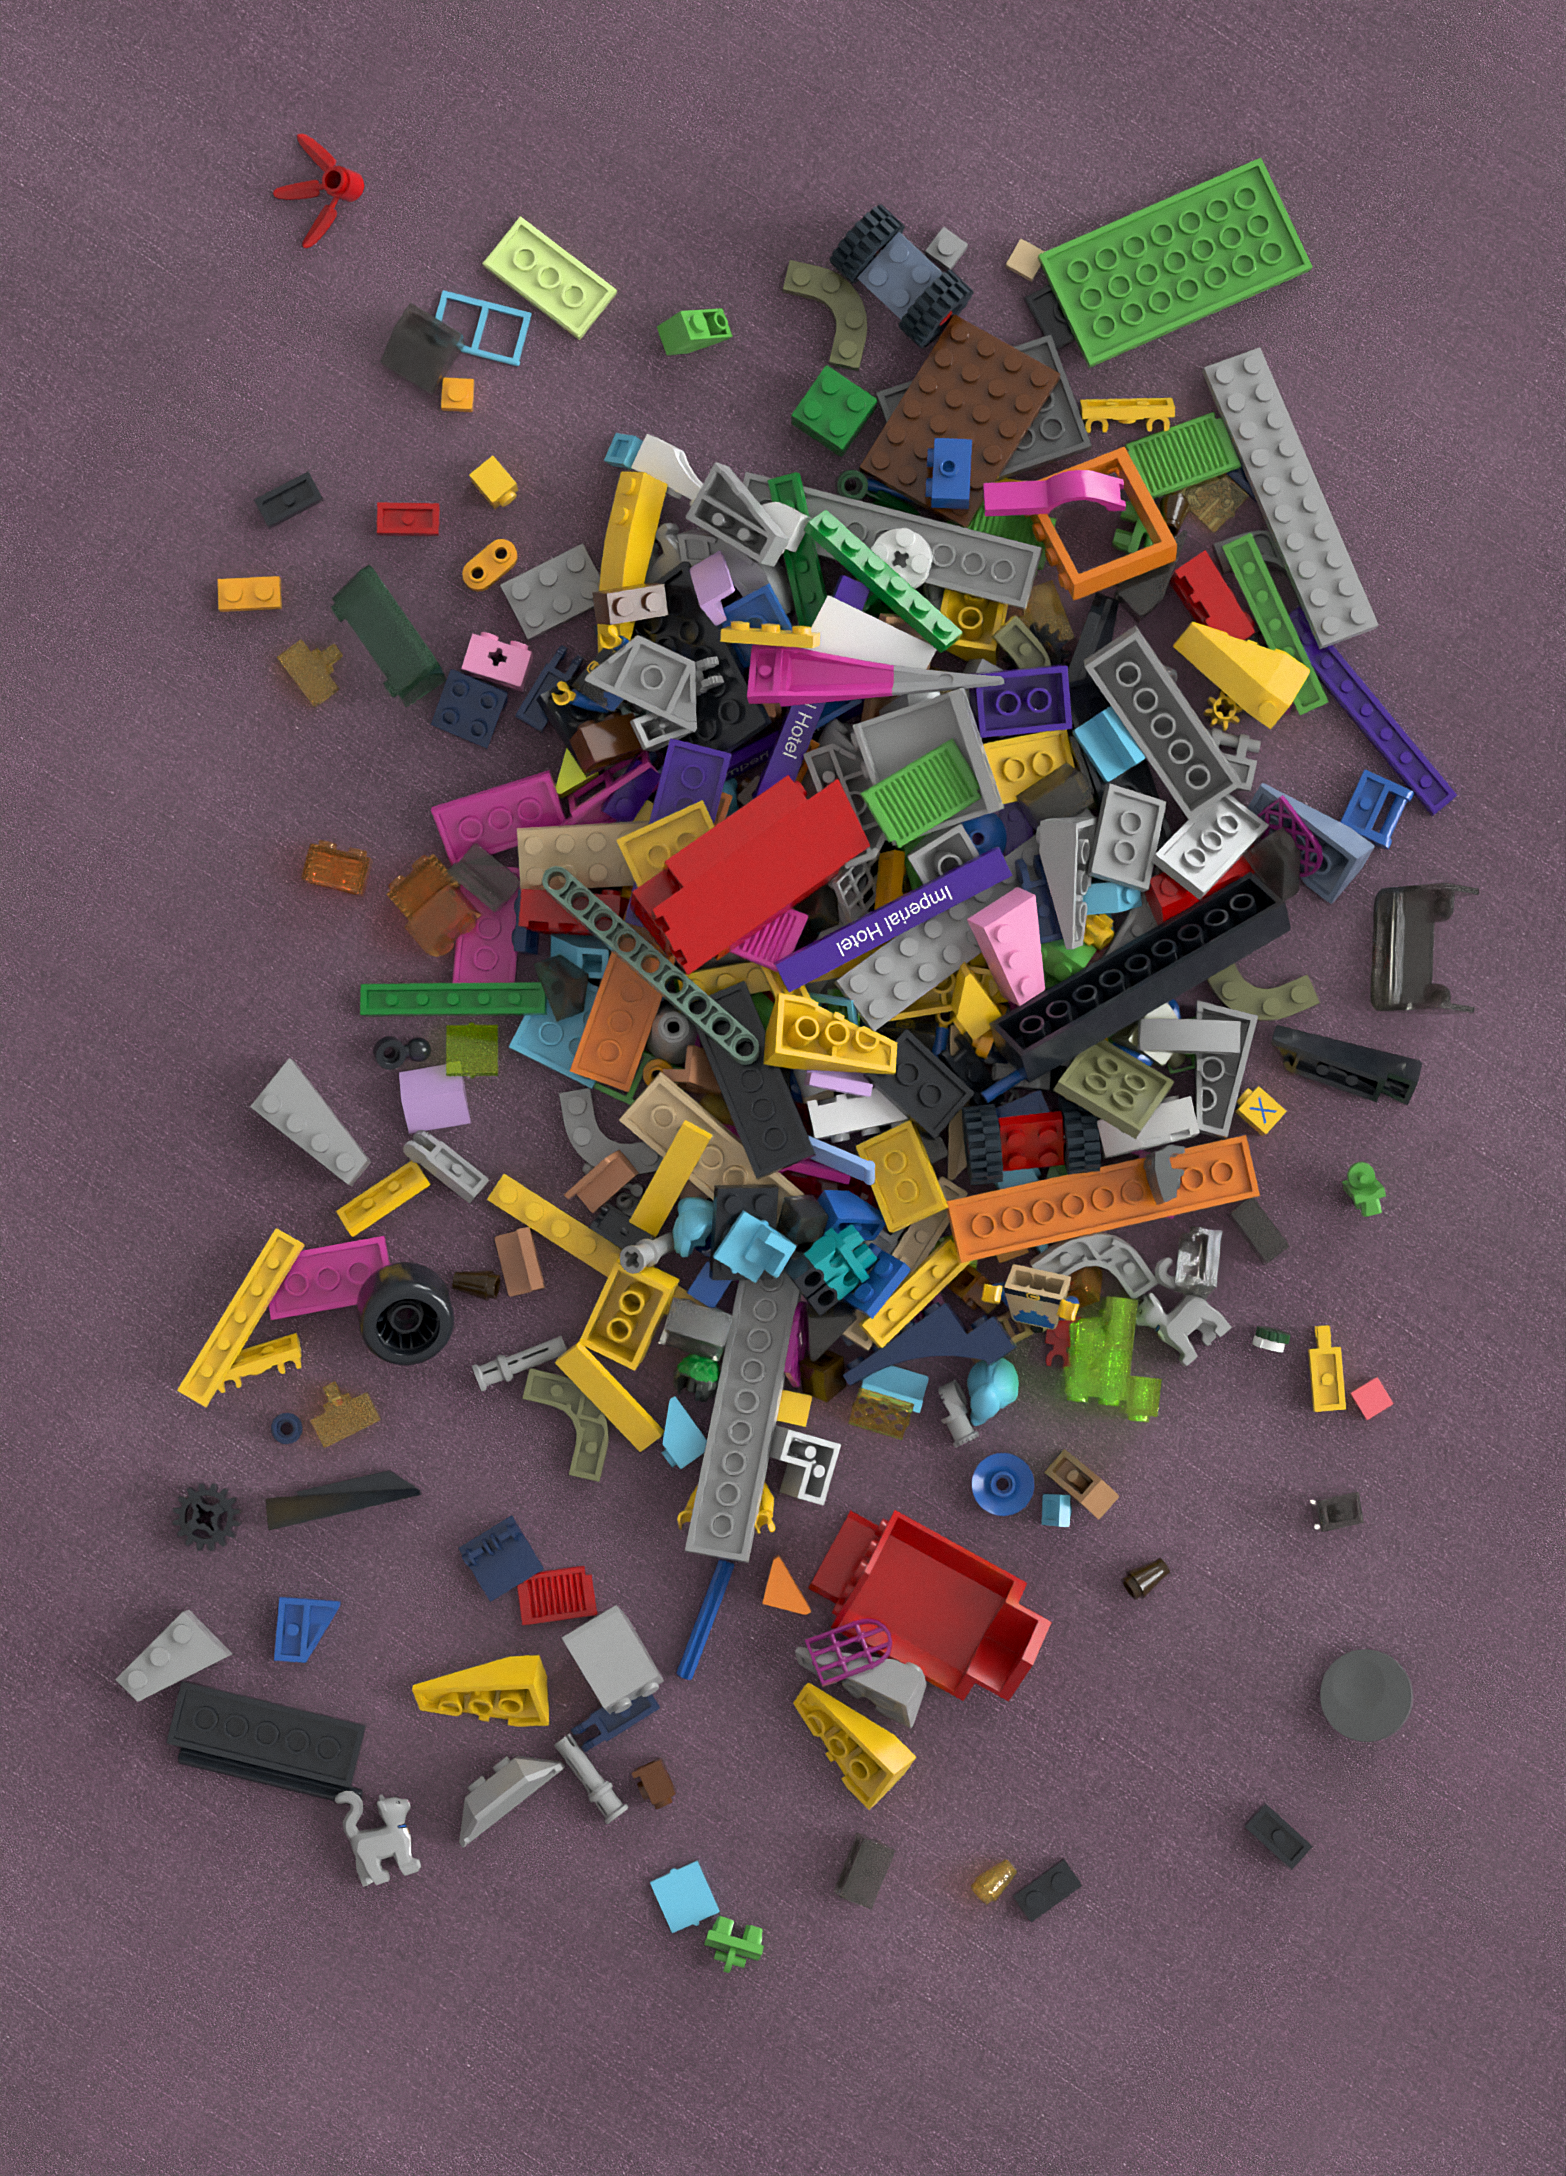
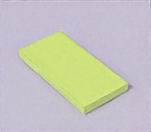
M521 216L482 263L485 269L578 340L583 337L617 294V290Z

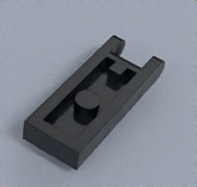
M957 1034L954 1042L959 1050L953 1056L946 1050H942L938 1054L939 1059L974 1092L973 1096L968 1100L970 1106L994 1104L996 1108L1005 1099L1004 1095L1001 1094L989 1103L984 1100L981 1092L995 1084L966 1037L962 1034Z

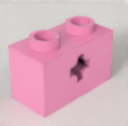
M481 632L480 636L472 633L461 668L463 674L523 692L533 660L532 651L528 650L529 646L517 641H511L510 645L498 641V636L487 632ZM499 654H502L506 663L500 662L498 666H495L491 658H497Z

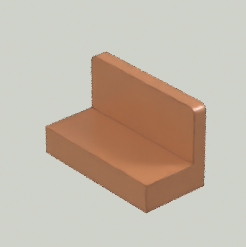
M695 1045L687 1046L685 1069H663V1074L683 1090L694 1094H721L720 1087L703 1048Z
M619 1149L603 1159L567 1191L564 1196L570 1199L577 1194L588 1209L594 1213L636 1177L639 1172Z
M525 1227L517 1229L515 1232L496 1236L495 1243L508 1295L513 1297L545 1289L531 1228Z

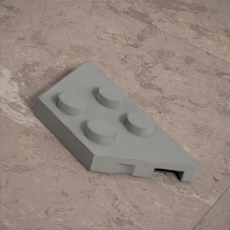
M635 636L585 677V681L693 732L697 729L695 662L644 637Z

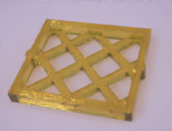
M859 1388L856 1400L852 1405L848 1424L902 1440L906 1427L909 1426L914 1404ZM864 1397L868 1403L860 1404L859 1399ZM885 1403L889 1409L881 1411L877 1405ZM872 1407L876 1413L869 1415L865 1409ZM906 1410L908 1412L907 1417H902L899 1412ZM855 1411H860L863 1416L856 1418L854 1416ZM893 1413L897 1419L890 1421L885 1415ZM881 1417L885 1423L877 1425L873 1419ZM901 1423L903 1428L898 1431L894 1425Z

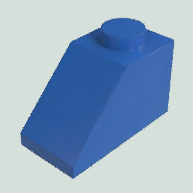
M824 1190L810 1210L822 1237L826 1236L824 1233L831 1227L839 1234L852 1224L864 1240L874 1241L886 1225L881 1211L850 1191Z

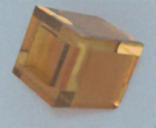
M1085 1266L1068 1275L1071 1276L1067 1297H1076L1079 1300V1308L1100 1300L1103 1273L1097 1266Z

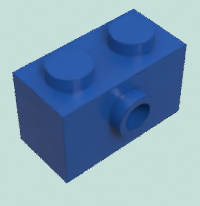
M935 438L934 448H928L927 467H933V478H926L925 497H932L931 508L969 509L972 439Z

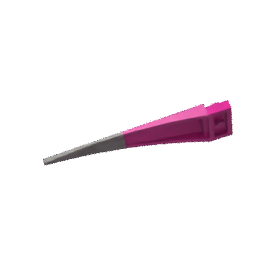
M752 645L747 699L749 704L780 703L782 707L956 690L963 687L966 689L997 686L1005 683L1004 679L1000 676L964 674L889 665L798 647Z

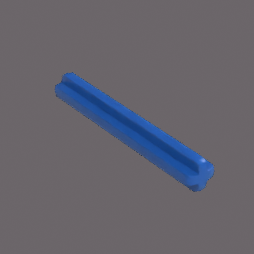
M724 1559L718 1561L677 1670V1675L681 1678L691 1680L694 1676L734 1569L732 1562Z

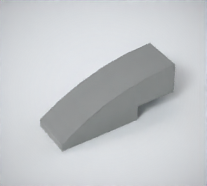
M1138 1019V1051L1184 1054L1240 1053L1241 1021Z

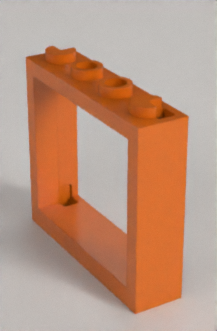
M1125 446L1037 480L1044 481L1062 472L1074 470L1095 471L1105 475L1115 472L1119 479H1123V488L1154 544L1078 574L1048 514L1024 515L1026 518L1031 517L1034 523L1032 525L1034 536L1038 542L1043 541L1046 547L1045 555L1051 567L1056 566L1059 572L1058 580L1061 588L1064 587L1065 590L1068 589L1073 601L1176 561L1177 543Z

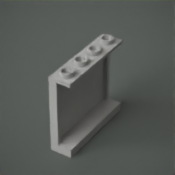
M964 687L852 725L854 732L850 734L856 751L861 750L865 761L861 763L863 775L866 781L871 780L873 786L951 738L955 741L978 780L980 789L977 792L982 798L922 835L1004 808ZM895 840L892 841L893 846L896 845Z

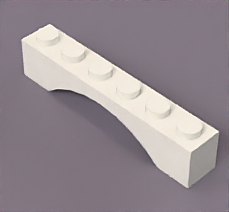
M649 434L646 435L631 468L638 472H645L668 484L667 494L681 499L682 495L691 499L689 505L692 506L703 483L697 478L690 467L684 451ZM776 501L761 505L789 538L782 554L785 549L796 552L805 534L804 528L812 518Z

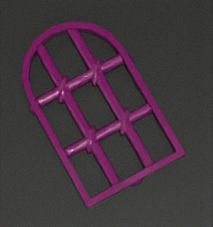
M868 1618L853 1621L805 1640L812 1658V1665L817 1671L822 1687L873 1669L885 1662L892 1649L891 1634L887 1627L878 1620ZM872 1624L877 1625L879 1628L862 1632L859 1625ZM855 1627L857 1636L841 1642L836 1641L835 1634ZM882 1631L888 1636V1642L872 1648L867 1646L864 1639ZM830 1637L831 1646L812 1652L811 1643ZM856 1641L857 1643L861 1642L864 1651L848 1657L842 1656L840 1647ZM888 1647L885 1654L874 1662L871 1653ZM829 1651L836 1652L838 1661L818 1667L815 1659L816 1656ZM860 1657L867 1658L869 1664L848 1672L845 1663ZM836 1666L842 1668L843 1674L825 1681L823 1680L821 1672Z

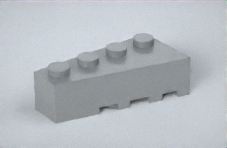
M1197 1000L1195 1003V1019L1241 1021L1240 1053L1232 1055L1195 1054V1115L1200 1134L1225 1140L1229 1133L1258 1016Z
M291 1058L286 1061L250 1106L350 1186H353L371 1163L363 1150Z

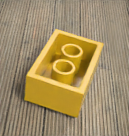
M619 1257L613 1265L580 1338V1342L585 1347L635 1371L646 1355L680 1279L654 1266L645 1267L639 1273H628L622 1267Z

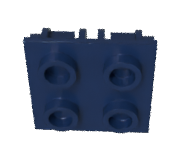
M450 669L431 725L488 748L501 711L508 702V692Z
M512 1515L458 1548L462 1554V1559L472 1570L490 1602L544 1570Z

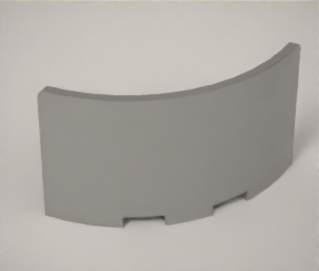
M701 527L677 535L681 562L686 561L694 566L714 553L721 551L725 557L731 579L734 582L733 585L743 597L770 583L784 612L787 614L795 610L789 577L778 561L774 567L761 564Z

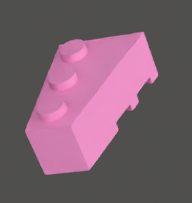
M1016 887L968 918L967 921L1002 997L1021 1006L1045 990L1036 896Z

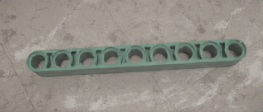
M553 866L545 871L542 883L547 894L736 1062L742 1065H749L757 1060L760 1048L758 1040L753 1034L566 869L560 866ZM553 877H564L566 879L564 887L558 890L550 888L549 883ZM583 896L589 899L587 908L581 911L572 907L574 900L577 897ZM602 917H608L613 921L611 928L607 931H600L596 928L597 921ZM624 938H632L636 941V946L632 951L623 952L619 949V944ZM650 958L660 962L658 970L652 973L642 969L643 963ZM672 979H679L683 983L682 990L675 994L669 993L666 990L667 983ZM693 1001H704L707 1004L705 1012L699 1015L691 1013L689 1007ZM721 1020L731 1025L729 1032L722 1036L713 1032L714 1024ZM744 1041L750 1042L754 1046V1051L749 1056H741L736 1052L738 1044Z

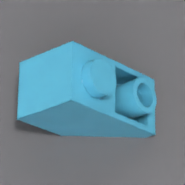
M551 934L550 965L552 964L576 977L603 978L612 951L595 936Z

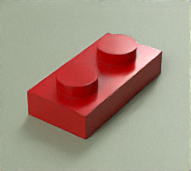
M377 502V535L439 536V503Z

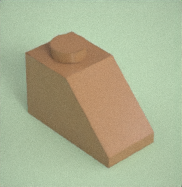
M1066 1449L1061 1452L1044 1472L1098 1520L1119 1498V1495Z

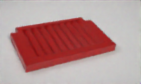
M585 1566L539 1572L524 1581L523 1584L517 1586L522 1626L597 1615L592 1574L586 1575Z

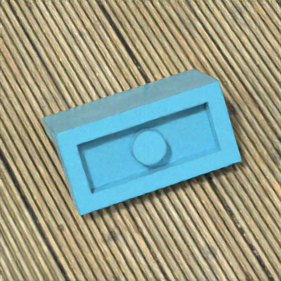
M1112 706L1073 730L1074 737L1105 783L1110 782L1146 758Z
M891 1365L863 1379L859 1395L920 1413L929 1378L928 1376Z

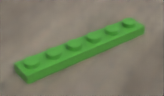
M1249 533L1222 546L1269 649L1285 651L1310 669L1309 675L1293 700L1299 715L1328 703L1325 692L1252 534Z

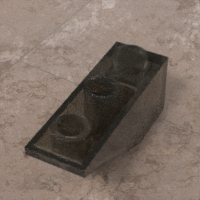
M1185 529L1179 535L1174 536L1177 543L1176 561L1115 584L1118 589L1113 597L1118 600L1120 605L1137 623H1140L1161 604L1188 533Z

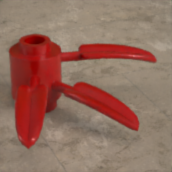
M297 134L299 144L325 172L322 177V184H319L318 180L305 181L279 187L272 194L278 199L297 200L318 197L320 195L319 190L325 189L329 195L334 197L329 205L323 207L303 240V248H310L322 238L335 220L337 211L334 208L339 199L347 202L357 200L363 193L364 181L359 173L342 166H334L336 159L314 139L306 134Z

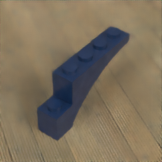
M937 1302L923 1312L926 1316L924 1319L916 1324L911 1320L899 1331L900 1335L891 1342L889 1341L883 1348H878L875 1345L872 1348L875 1353L864 1360L860 1356L846 1366L849 1371L843 1377L851 1386L891 1365L930 1356L975 1358L985 1360L988 1366L1016 1349L1017 1346L996 1316H992L990 1319L986 1315L982 1316L970 1325L973 1331L969 1333L949 1303L941 1306Z

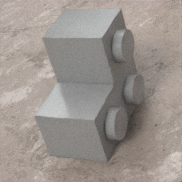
M775 1426L769 1457L788 1462L779 1492L824 1505L841 1444Z

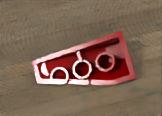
M1254 844L1201 900L1250 872L1254 874L1263 865ZM1165 872L1152 877L1149 890L1143 892L1157 925L1162 924L1201 901Z

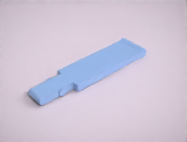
M809 1136L816 1156L810 1159L864 1181L867 1185L875 1183V1163L873 1161H867Z

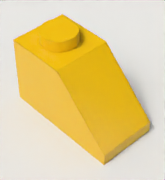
M966 962L962 963L960 969H958L951 1007L956 1015L952 1018V1021L961 1034L967 1031L971 1038L975 1040L991 1029L989 1023L1003 1016V1014Z

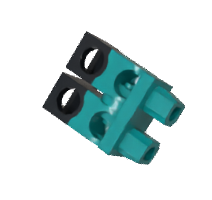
M852 1224L839 1234L831 1227L824 1233L826 1236L819 1238L813 1243L811 1249L795 1261L790 1257L784 1267L785 1272L819 1316L823 1315L858 1285L859 1281L863 1283L870 1277L865 1269L877 1260L874 1253L865 1243L852 1252L854 1248L864 1241Z

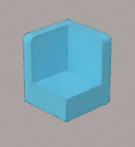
M761 1224L744 1252L743 1257L765 1269L773 1277L778 1278L797 1246L788 1238Z

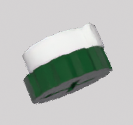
M1257 1326L1252 1345L1271 1351L1283 1352L1285 1344H1289L1291 1334L1269 1327Z

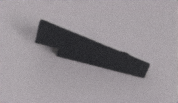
M1096 592L1068 668L1069 682L1089 677L1090 674L1084 667L1083 660L1112 641L1119 606L1117 599ZM1067 729L1069 740L1074 742L1070 729Z
M391 1470L298 1491V1496L265 1499L269 1531L407 1499L423 1495L421 1489L402 1479Z

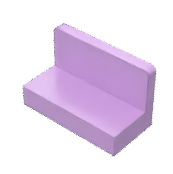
M718 551L690 568V575L699 605L715 626L726 621L721 599L735 591L725 557L721 551Z
M806 1070L804 1081L805 1086L862 1097H871L873 1084H869V1081L863 1076L865 1073Z

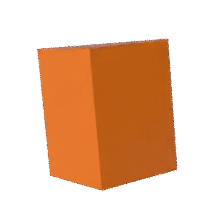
M778 1554L773 1557L762 1604L807 1615L811 1612V1608Z

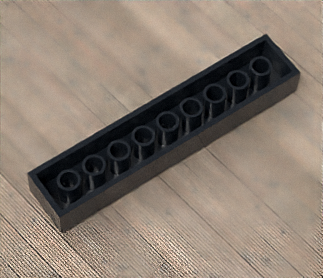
M1250 872L989 1023L997 1051L1029 1083L1289 932L1291 926L1286 903L1253 873Z

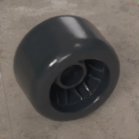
M397 1262L386 1265L375 1271L365 1281L358 1294L357 1317L362 1339L367 1348L385 1362L402 1366L423 1363L436 1356L446 1346L452 1335L454 1312L448 1288L436 1272L424 1265L414 1262Z

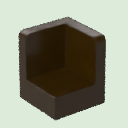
M819 1346L799 1362L804 1393L827 1403L846 1387V1380L843 1377L845 1374L843 1356Z

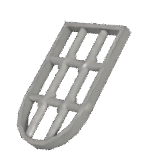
M880 852L876 859L870 860L868 863H862V870L855 877H853L851 872L854 867L845 868L832 882L848 924L862 917L875 903L877 874L873 878L870 867L877 860L879 861ZM866 873L869 880L868 884L859 892L857 881ZM848 875L849 884L842 890L840 883ZM853 888L855 898L848 905L844 896ZM872 888L874 895L864 904L863 896ZM858 902L861 909L853 917L850 910Z

